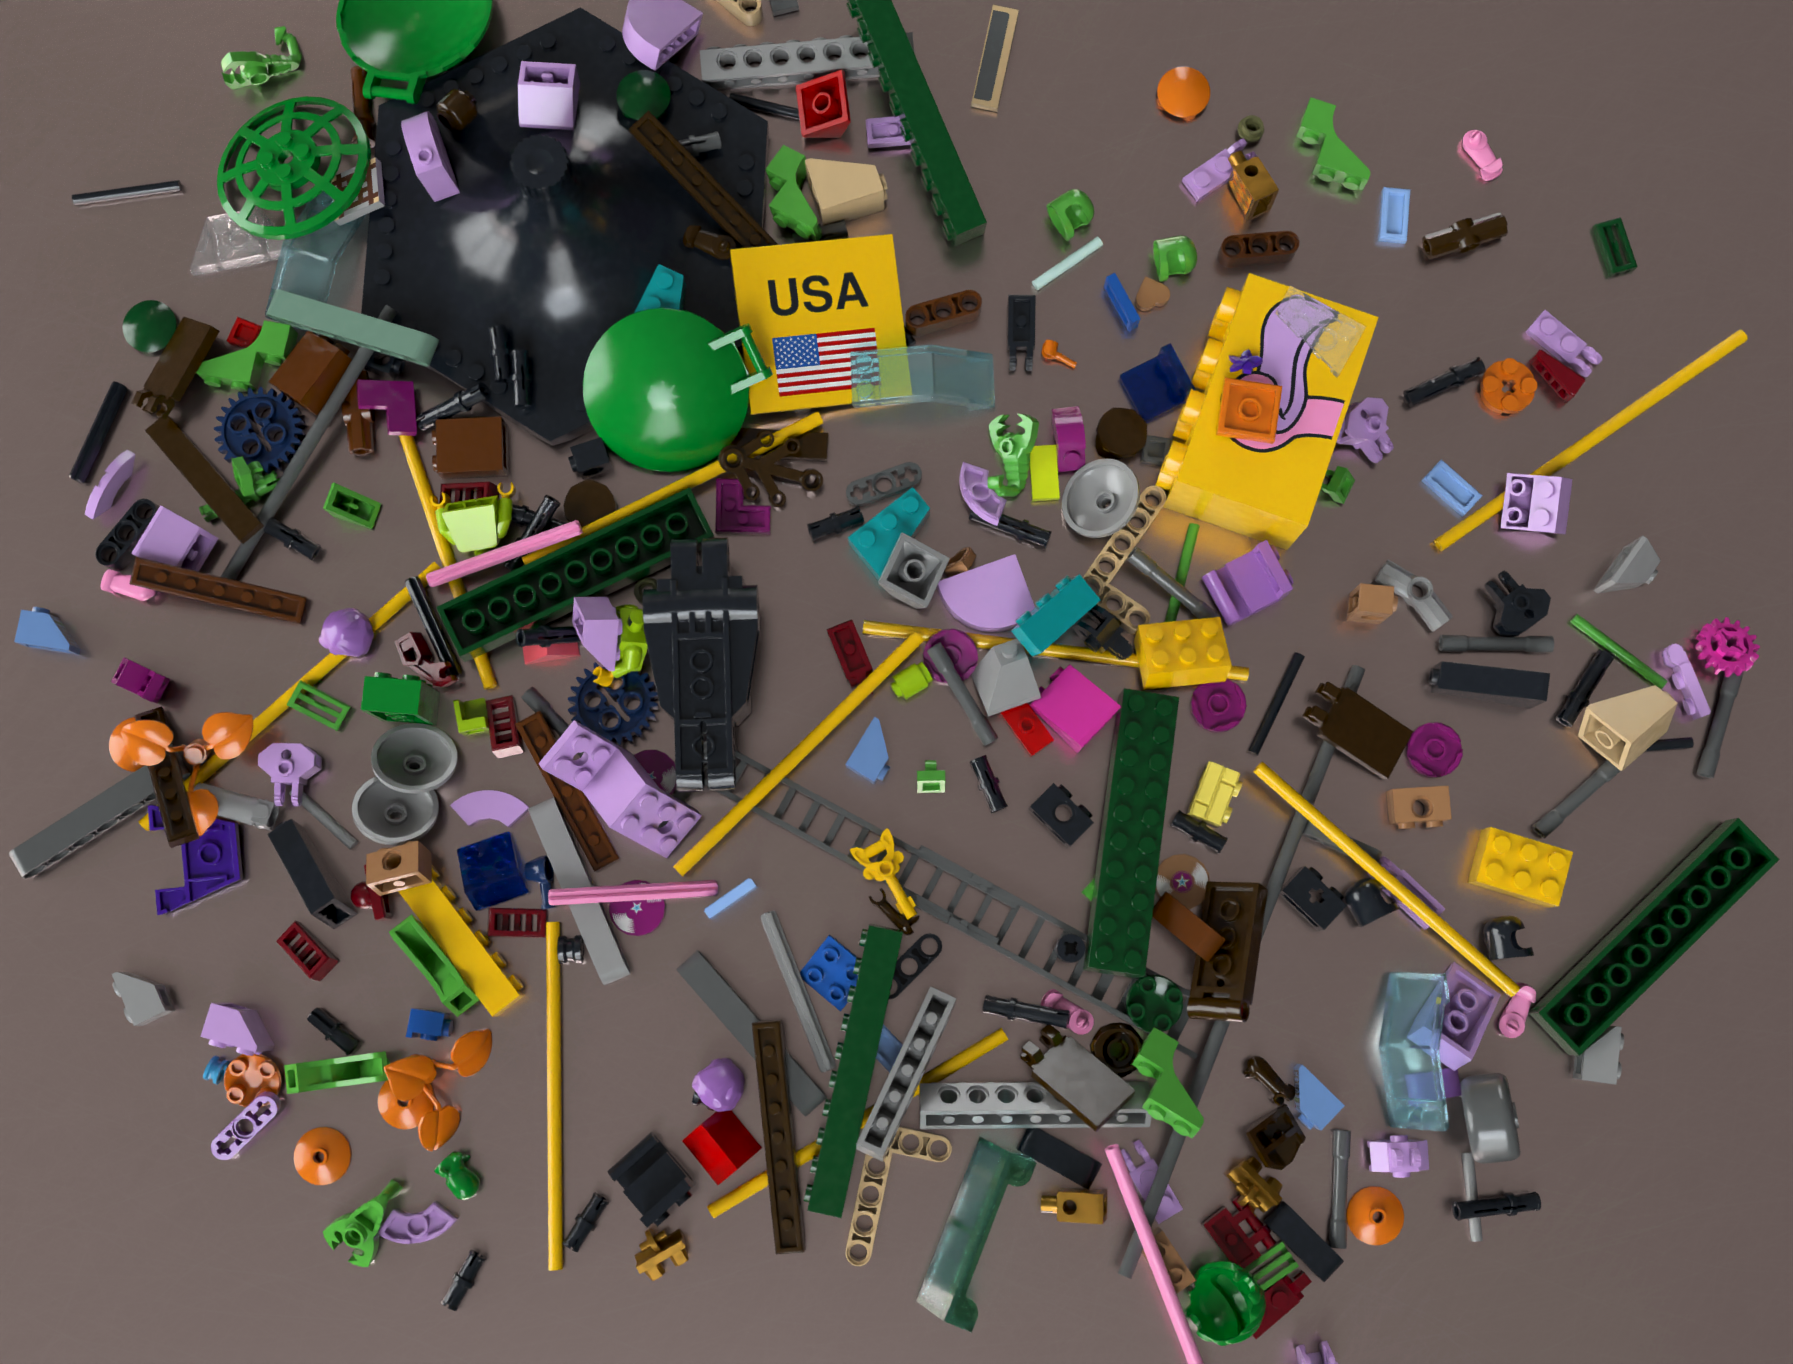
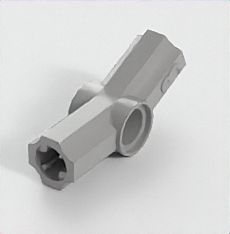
M1390 560L1385 562L1375 581L1383 586H1393L1394 593L1403 597L1408 605L1414 607L1432 632L1453 618L1452 614L1433 591L1431 581L1425 577H1417ZM1412 586H1419L1423 591V596H1415L1412 592Z

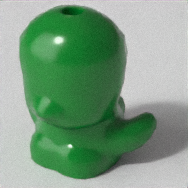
M453 1151L436 1167L434 1172L446 1178V1185L456 1198L461 1200L470 1199L479 1190L480 1180L473 1171L464 1165L470 1159V1155Z

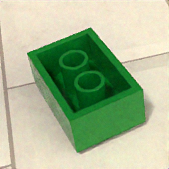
M375 672L374 677H364L361 711L381 721L437 726L440 692L435 690L433 685L426 684L425 680H421L419 676L403 675L402 679L392 677V674Z

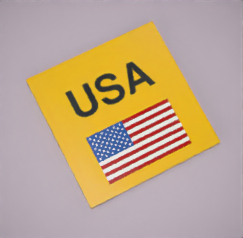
M893 234L730 249L739 327L750 324L753 331L751 335L766 367L769 366L773 373L771 377L749 386L750 415L913 397ZM741 340L743 360L749 374L756 370Z

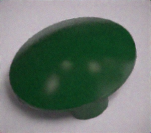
M639 70L628 74L622 79L617 88L616 98L619 108L626 118L639 120L649 110L657 119H661L670 103L671 93L668 83L662 76L653 71Z
M146 300L134 305L127 312L123 321V334L126 341L133 348L144 354H150L165 348L177 329V321L173 311L166 304L155 300Z
M1161 975L1144 976L1138 979L1128 991L1126 998L1127 1013L1132 1022L1142 1030L1151 1032L1155 1027L1162 1032L1167 1031L1179 1020L1182 1014V992L1167 977Z

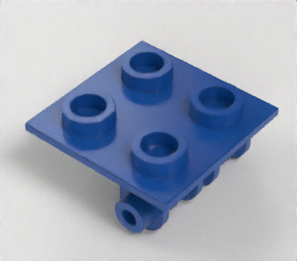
M829 935L800 971L802 980L841 1012L848 1003L847 998L850 985L856 986L858 975L853 974L856 955L840 944L836 938Z

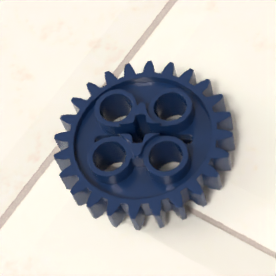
M259 387L257 394L253 389L248 388V396H244L239 391L238 401L229 398L231 407H221L222 411L226 413L225 416H216V419L222 423V426L214 427V430L221 434L214 439L218 444H222L218 451L226 454L224 459L228 463H231L233 458L243 456L247 465L251 462L259 461L268 474L272 472L273 466L281 471V462L285 461L289 464L291 460L288 456L290 454L295 455V446L301 445L302 442L298 437L306 435V432L298 428L305 424L304 420L297 418L302 414L298 408H294L295 403L291 399L287 400V396L281 392L277 396V392L273 388L267 393L263 387ZM271 408L270 415L266 418H261L262 412L265 409ZM249 411H252L255 421L262 427L261 432L271 446L270 452H268L264 440L258 436L259 430L248 414ZM246 421L245 428L237 431L239 423ZM283 431L282 438L274 442V435L277 432ZM258 444L257 452L249 454L251 446Z
M596 662L594 663V669L599 666ZM585 668L584 672L587 677L585 679L576 677L580 686H571L570 688L576 695L568 697L569 703L575 705L568 709L571 715H576L571 721L579 722L611 742L617 741L618 745L622 748L623 740L625 739L630 744H634L633 736L636 734L638 737L643 738L641 729L651 730L652 728L647 721L657 719L656 715L651 712L652 710L659 709L658 703L652 702L658 699L657 692H651L656 686L654 682L646 683L650 676L648 673L640 675L641 669L640 672L632 671L619 678L614 677L613 680L623 681L618 689L613 690L609 686L603 687L615 702H618L621 710L630 718V721L626 722L616 708L609 704L604 694L597 689L599 684L594 683L593 680L597 679L598 676L593 675V672ZM591 698H601L600 703L596 707L587 706ZM631 700L640 701V705L634 710H629L626 706ZM610 717L618 718L616 726L611 728L605 726L606 720Z

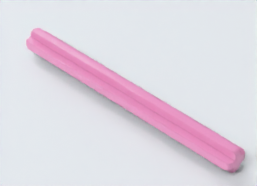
M578 520L569 522L427 573L426 579L430 587L447 583L578 536L583 533L581 524Z
M716 880L551 889L548 892L549 905L715 896L718 893V884Z

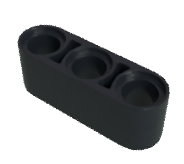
M149 499L137 500L99 544L95 553L96 560L114 571L125 569L135 558V555L131 553L160 506ZM152 508V515L145 519V512ZM134 529L135 534L133 538L127 541L128 532ZM113 551H116V558L113 561L109 562L110 554Z
M931 933L924 934L897 960L893 979L898 987L894 994L889 995V999L896 998L939 956L942 951V941L938 936ZM928 938L934 939L938 945L937 951L931 955L925 954L921 949L922 942ZM907 958L914 959L918 965L917 971L912 975H907L901 970V963Z
M1026 1128L1016 1147L1023 1154L1088 1190L1102 1166V1163L1040 1128Z
M1284 1201L1263 1221L1323 1282L1344 1262Z

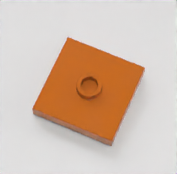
M1225 377L1216 435L1273 444L1276 436L1282 386Z

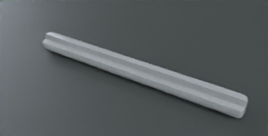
M769 911L760 916L761 922L821 1072L829 1071L836 1067V1063L775 911Z

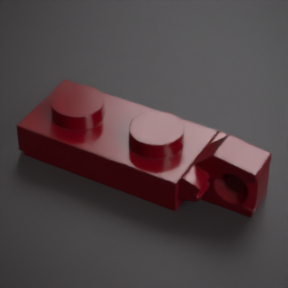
M851 619L826 630L846 679L851 687L860 685L872 673L873 668L854 622Z
M1301 1270L1291 1279L1286 1275L1264 1290L1266 1299L1265 1314L1258 1330L1252 1335L1255 1339L1259 1338L1304 1297L1301 1291L1312 1282L1305 1272Z

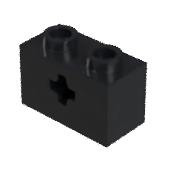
M1303 866L1282 886L1280 895L1318 931H1322L1331 924L1347 905L1342 901L1344 896L1332 886L1328 888L1321 881L1323 876L1313 867L1308 869L1306 866ZM1309 891H1317L1319 893L1316 896L1319 902H1311L1309 900L1311 898Z

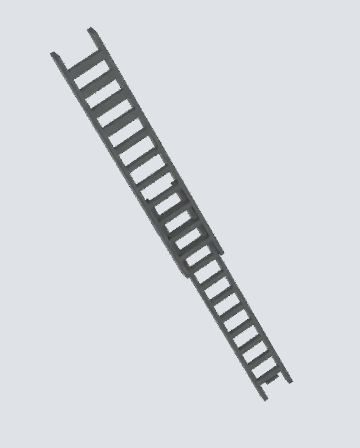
M735 750V757L741 760L738 767H736V784L747 765L765 773L764 777L771 771V769ZM786 777L780 782L789 786V789L774 816L757 806L751 810L861 871H864L866 867L854 860L855 858L851 852L846 856L830 847L842 822L846 817L863 827L852 848H861L869 831L879 836L883 832L878 827ZM705 779V786L709 787L708 780ZM733 790L716 791L736 803L742 800V798L732 793ZM796 791L814 800L799 829L780 820ZM821 804L838 813L823 842L805 833ZM892 836L895 845L912 853L898 881L907 897L911 896L916 908L1147 1034L1150 1033L1136 1026L1130 1017L1127 1016V994L1131 986L1138 979H1131L1115 1009L1102 1002L1115 975L1102 973L1091 995L1075 987L1084 971L1085 954L1078 961L1068 982L1049 973L1058 957L1055 947L1043 969L1025 960L1045 920L1063 930L1060 937L1067 934H1075L1087 943L1086 934L922 845L918 850ZM886 850L880 853L876 862L883 860L887 855ZM918 858L937 867L922 897L903 887ZM943 871L962 881L947 910L928 900ZM968 884L987 894L972 923L953 914ZM993 898L1011 907L996 937L978 928ZM1022 907L1037 915L1038 919L1019 955H1016L1001 947L1000 944L1019 908ZM1146 967L1145 976L1160 975ZM1176 984L1186 999L1183 1002V1010L1179 1020L1169 1029L1167 1035L1178 1041L1189 1019L1187 1003L1190 991ZM1178 1044L1176 1050L1193 1059H1196L1198 1056L1197 1053L1181 1044Z

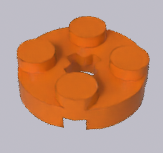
M1507 358L1495 362L1482 374L1480 379V397L1485 406L1495 413L1516 414L1531 403L1538 385L1532 372L1524 364L1517 362L1513 358ZM1503 381L1510 382L1513 385V393L1511 391L1506 393L1502 391Z

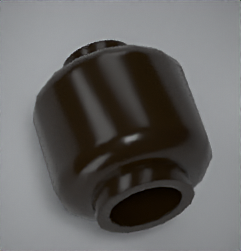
M452 89L437 103V118L447 129L461 131L477 117L478 111L475 105L477 101L468 91L463 92L459 89Z

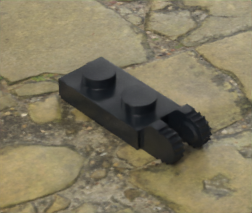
M1008 295L1007 350H1009V370L1016 369V350H1026V371H1032L1033 350H1035L1036 295Z

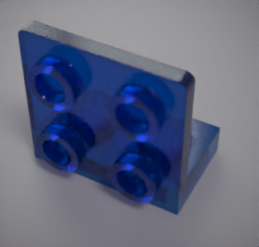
M1171 343L1161 347L1158 356L1122 373L1119 377L1138 414L1145 422L1186 403L1190 390H1196Z
M505 832L457 849L464 893L476 911L529 893L528 884L518 868L510 832Z

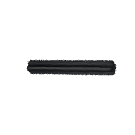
M115 381L111 383L71 469L69 477L79 483L86 481L128 390L125 385Z
M414 576L405 581L406 588L439 661L450 662L452 665L445 670L446 676L456 675L459 677L462 671L420 578Z

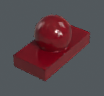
M366 881L357 883L353 887L351 900L357 908L368 909L372 907L376 921L392 919L388 894L379 896L366 885Z

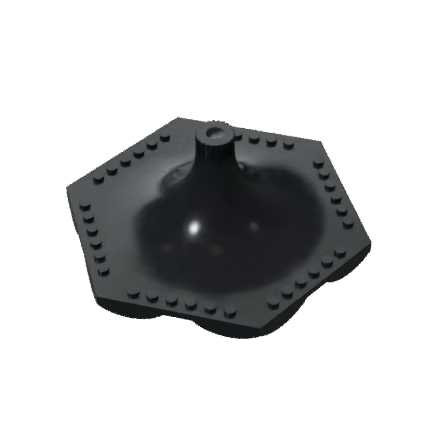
M581 7L424 83L418 104H410L406 100L391 99L379 105L374 158L376 157L382 165L385 206L369 214L361 314L378 318L384 306L388 305L398 312L391 323L421 331L439 340L430 366H425L426 368L441 374L465 390L476 386L480 382L484 383L489 389V392L484 393V395L490 393V398L482 401L483 403L528 433L552 446L595 430L587 415L583 397V378L588 358L598 340L612 325L635 312L658 264L684 275L686 292L683 310L704 317L705 320L720 328L724 333L739 327L731 258L719 260L696 247L688 248L683 245L684 233L690 225H699L702 227L701 230L731 236L629 132V128L638 120L626 118L617 103V88L622 79L632 72L649 70L659 74L666 80L670 88L671 98L664 116L658 120L678 141L687 139L688 135L696 137L718 131L721 149L701 152L699 156L694 158L762 228L767 188V173L765 170L768 166L769 126L767 120L668 60L655 71L649 68L629 51L624 42L622 32ZM521 61L576 64L580 89L574 130L520 127L518 80ZM452 89H459L463 92L468 91L477 101L475 104L478 111L477 117L461 131L447 129L437 118V103ZM427 111L432 114L438 125L460 191L456 195L434 202L415 173L401 126L402 120ZM734 240L736 244V249H741V247ZM493 325L494 329H496V325L506 326L507 345L511 351L517 349L529 351V374L532 375V382H530L532 406L525 408L514 407L513 383L507 382L506 379H504L505 383H496L494 381L493 359L489 357V351L491 350L489 326ZM740 338L734 342L741 355L743 352ZM509 357L510 369H511V375H512V357Z

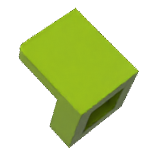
M479 698L465 702L459 699L453 700L458 732L467 736L489 731L486 699Z

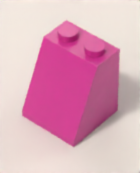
M1069 664L1065 669L1060 666L1051 675L1050 679L1053 682L1046 689L1042 686L1039 688L1041 698L1034 700L1030 707L1078 753L1108 723L1121 706Z

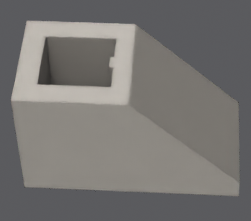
M115 972L112 974L114 979L113 989L119 997H122L125 1004V1017L134 1026H144L175 1011L163 984L129 972Z
M1609 1026L1580 1056H1575L1573 1079L1616 1085L1622 1071L1621 1063L1618 1062L1619 1050H1622L1624 1046V1035L1621 1033L1622 1027Z

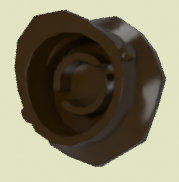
M1113 407L1104 413L1099 420L1096 429L1095 447L1098 455L1101 457L1119 460L1131 455L1134 456L1146 446L1147 423L1134 409Z
M587 479L569 489L563 505L564 517L569 522L578 520L581 527H584L616 511V501L606 485Z
M1120 1022L1111 1023L1097 1031L1090 1043L1091 1054L1115 1074L1123 1078L1137 1069L1132 1063L1144 1041L1131 1025Z

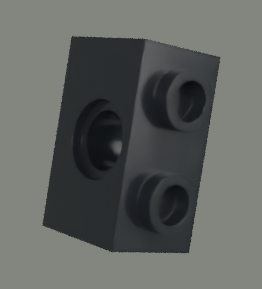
M1053 783L1029 807V810L1069 848L1094 823L1090 819L1093 815L1082 804L1077 806L1070 799L1073 795L1062 784L1057 787ZM1060 806L1068 808L1070 819L1060 821L1055 815L1056 808Z

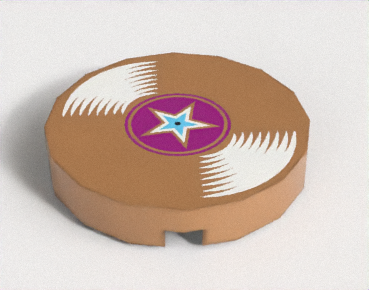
M1186 854L1173 855L1163 860L1158 866L1155 893L1160 899L1164 892L1167 891L1185 907L1192 909L1201 904L1205 898L1207 881H1210L1209 873L1204 864L1197 858Z

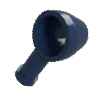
M547 855L539 856L525 864V877L529 881L540 883L541 909L554 908L555 905H549L548 892L552 889L551 883L554 878V870Z

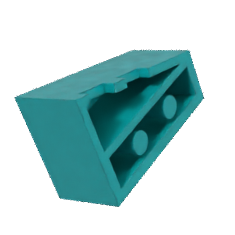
M658 264L635 312L660 307L683 310L686 292L684 275Z
M912 487L848 537L850 547L878 581L900 534L905 533L915 538L930 516V507Z
M1080 574L1072 578L1068 575L1055 585L1056 588L1050 594H1045L1035 603L1037 606L1031 612L1026 611L1015 620L1017 625L1011 632L1032 657L1041 654L1101 600Z

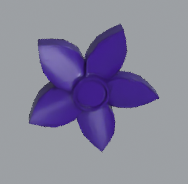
M1249 349L1244 351L1241 357L1229 355V360L1233 363L1230 367V372L1242 369L1243 374H1251L1253 368L1263 363V358L1252 356Z

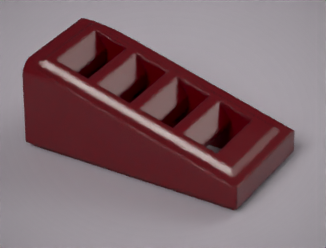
M1543 350L1536 352L1529 360L1531 365L1566 403L1577 394L1585 382V378Z
M490 481L441 484L439 504L443 500L442 492L448 494L451 498L452 491H455L454 502L462 501L463 491H465V500L474 499V492H477L476 499L496 495L499 498L497 485Z
M509 695L487 700L486 709L491 749L497 758H503L523 753L522 736L515 725L519 721L514 696ZM508 707L509 711L495 714L494 710ZM510 718L509 722L497 724L496 722ZM511 730V733L499 735L498 733Z
M489 907L487 937L545 938L546 909ZM497 915H502V930H496ZM509 915H514L513 931H508ZM520 915H526L525 931H520ZM532 915H537L536 931H531Z
M296 920L276 941L312 980L321 981L338 963L334 955ZM300 934L301 937L291 946V941ZM307 942L308 945H307V946L301 951V953L299 954L298 951H299V950L303 947V945ZM314 951H316V953L313 955V957L307 962L306 959H307Z

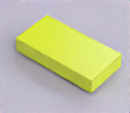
M1056 445L1034 446L1030 452L1029 462L1032 502L1059 500Z

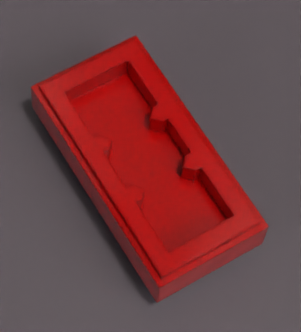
M1028 703L1000 712L1003 719L1031 757L1054 741V738Z

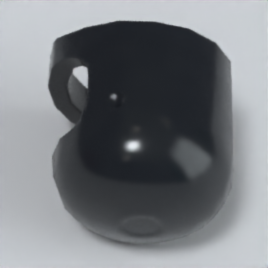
M1375 878L1361 879L1352 884L1345 892V903L1359 927H1363L1380 917L1400 909L1395 901L1389 904L1385 902L1380 893L1383 885Z
M1506 915L1493 918L1485 924L1483 934L1490 961L1534 956L1532 947L1522 948L1517 943L1516 931L1525 928L1519 918Z

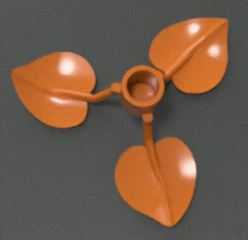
M232 712L215 713L204 722L202 728L204 739H194L188 746L182 744L181 746L170 747L169 745L174 738L173 731L169 726L160 721L138 720L122 727L121 734L127 752L137 763L146 766L156 765L164 760L166 751H182L186 762L194 766L187 794L198 834L202 836L218 816L219 803L216 796L209 790L197 789L194 791L197 774L201 767L200 764L208 758L212 748L221 759H232L239 756L251 739L253 716L251 714Z
M489 1029L471 1031L461 1036L455 1042L451 1051V1060L454 1062L452 1064L437 1062L435 1059L431 1060L425 1055L413 1054L384 1066L391 1091L397 1099L408 1101L417 1097L424 1090L433 1102L435 1110L426 1112L418 1126L419 1139L426 1150L432 1152L444 1145L454 1135L460 1122L457 1109L451 1105L441 1108L440 1102L427 1086L436 1077L435 1068L458 1069V1073L463 1077L477 1073L486 1064L491 1053L492 1035Z

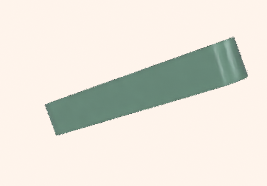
M280 289L275 290L266 314L268 317L284 324L427 367L430 366L439 342L437 338L427 333Z

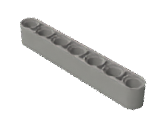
M552 797L528 808L561 889L595 887L556 799ZM568 904L602 983L607 985L631 974L628 962L603 904Z

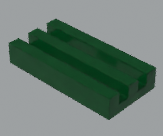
M1621 217L1597 223L1592 227L1609 277L1617 273H1625L1628 270L1633 271L1638 267ZM1611 226H1614V227H1615V230H1616V233H1617V236H1618V239H1619V242H1620V245H1621V248H1622V251H1623V254H1624V257H1625V260H1626V263H1627V264H1625V265H1624V263H1623V260H1622V257H1621V254H1620V251H1619L1620 248H1619V245H1618L1617 240H1615V237H1614V234H1613V231H1612Z

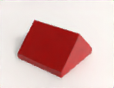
M839 70L796 85L802 136L804 138H841L851 122L845 72Z
M732 1110L716 1111L682 1140L717 1185L722 1183L762 1149V1146Z

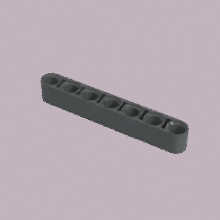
M176 752L183 780H186L191 773L179 753ZM148 766L141 767L11 850L8 855L21 877L27 879L35 876L155 800L156 795Z
M697 950L676 970L755 1060L752 1023L760 1022L761 1020L704 955ZM785 1049L790 1101L807 1117L827 1096Z

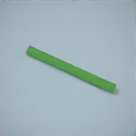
M1189 523L1175 578L1183 587H1185L1200 527L1194 523ZM1172 595L1165 622H1172L1177 619L1181 602Z
M1576 613L1570 620V623L1658 688L1662 689L1668 682Z

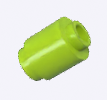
M923 662L917 665L913 663L892 676L894 682L890 683V686L897 698L903 696L907 700L927 688L928 683L932 682L933 679Z

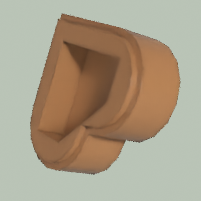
M1145 276L1136 295L1135 305L1141 311H1150L1154 306H1164L1169 301L1170 290L1164 284Z
M965 547L958 551L955 556L951 557L944 570L947 577L968 571L976 559L975 552L971 547Z

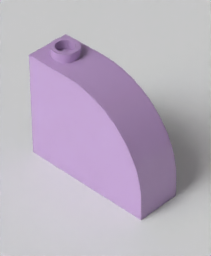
M629 0L622 29L624 42L629 51L640 62L655 71L698 34L703 13L683 0Z
M427 111L402 120V131L415 173L434 202L460 193L438 125L432 114Z
M1015 554L940 580L937 585L940 598L948 612L961 624L980 632L998 633L1011 630L1017 625L1015 620L1026 611L1031 612L1035 608Z

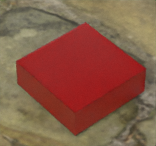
M237 316L226 341L239 348H247L257 339L262 326Z

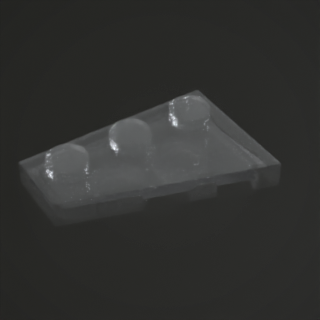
M1292 286L1289 287L1275 312L1298 338H1302L1309 345L1312 353L1318 359L1321 358L1330 367V371L1336 378L1339 376L1366 326Z

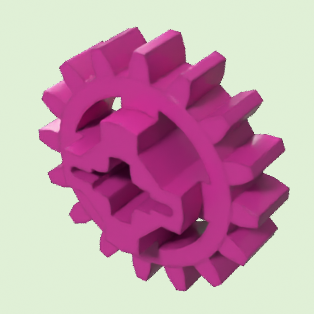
M1725 617L1722 622L1716 618L1711 624L1707 623L1696 636V640L1699 642L1695 645V649L1702 651L1697 657L1698 660L1705 659L1707 663L1704 667L1707 669L1713 666L1715 668L1714 674L1716 675L1721 670L1724 671L1726 677H1730L1733 672L1740 676L1744 671H1748L1758 659L1759 655L1756 652L1760 648V645L1753 644L1757 636L1747 633L1750 627L1746 626L1742 629L1739 627V620L1734 624H1730L1728 617Z

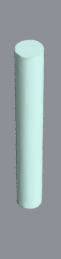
M1098 236L1033 280L1034 288L1038 291L1103 246L1101 239Z

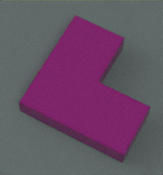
M357 381L358 409L386 410L388 435L416 436L417 424L413 381Z
M716 478L715 533L771 534V506L744 505L743 488L738 479Z

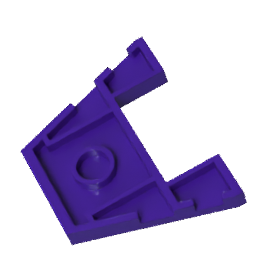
M149 805L150 831L165 830L159 807ZM216 818L205 833L199 836L200 839L181 845L185 886L155 890L157 915L169 913L243 879L238 823Z

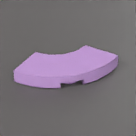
M129 450L122 452L106 468V474L101 478L98 486L95 485L89 497L85 510L86 516L94 520L111 508L119 488L132 476L135 460L133 452Z
M963 462L959 476V485L965 502L980 518L997 526L1007 500L988 488L989 470Z
M494 790L469 793L450 805L468 826H472L480 820L494 819L501 821L507 827H511L529 810V807L520 799L505 792Z
M437 1201L419 1213H406L395 1208L379 1229V1235L396 1243H421L443 1234L459 1217Z

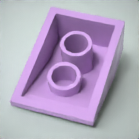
M1453 962L1418 1014L1407 1038L1455 1071L1473 1059L1501 994Z

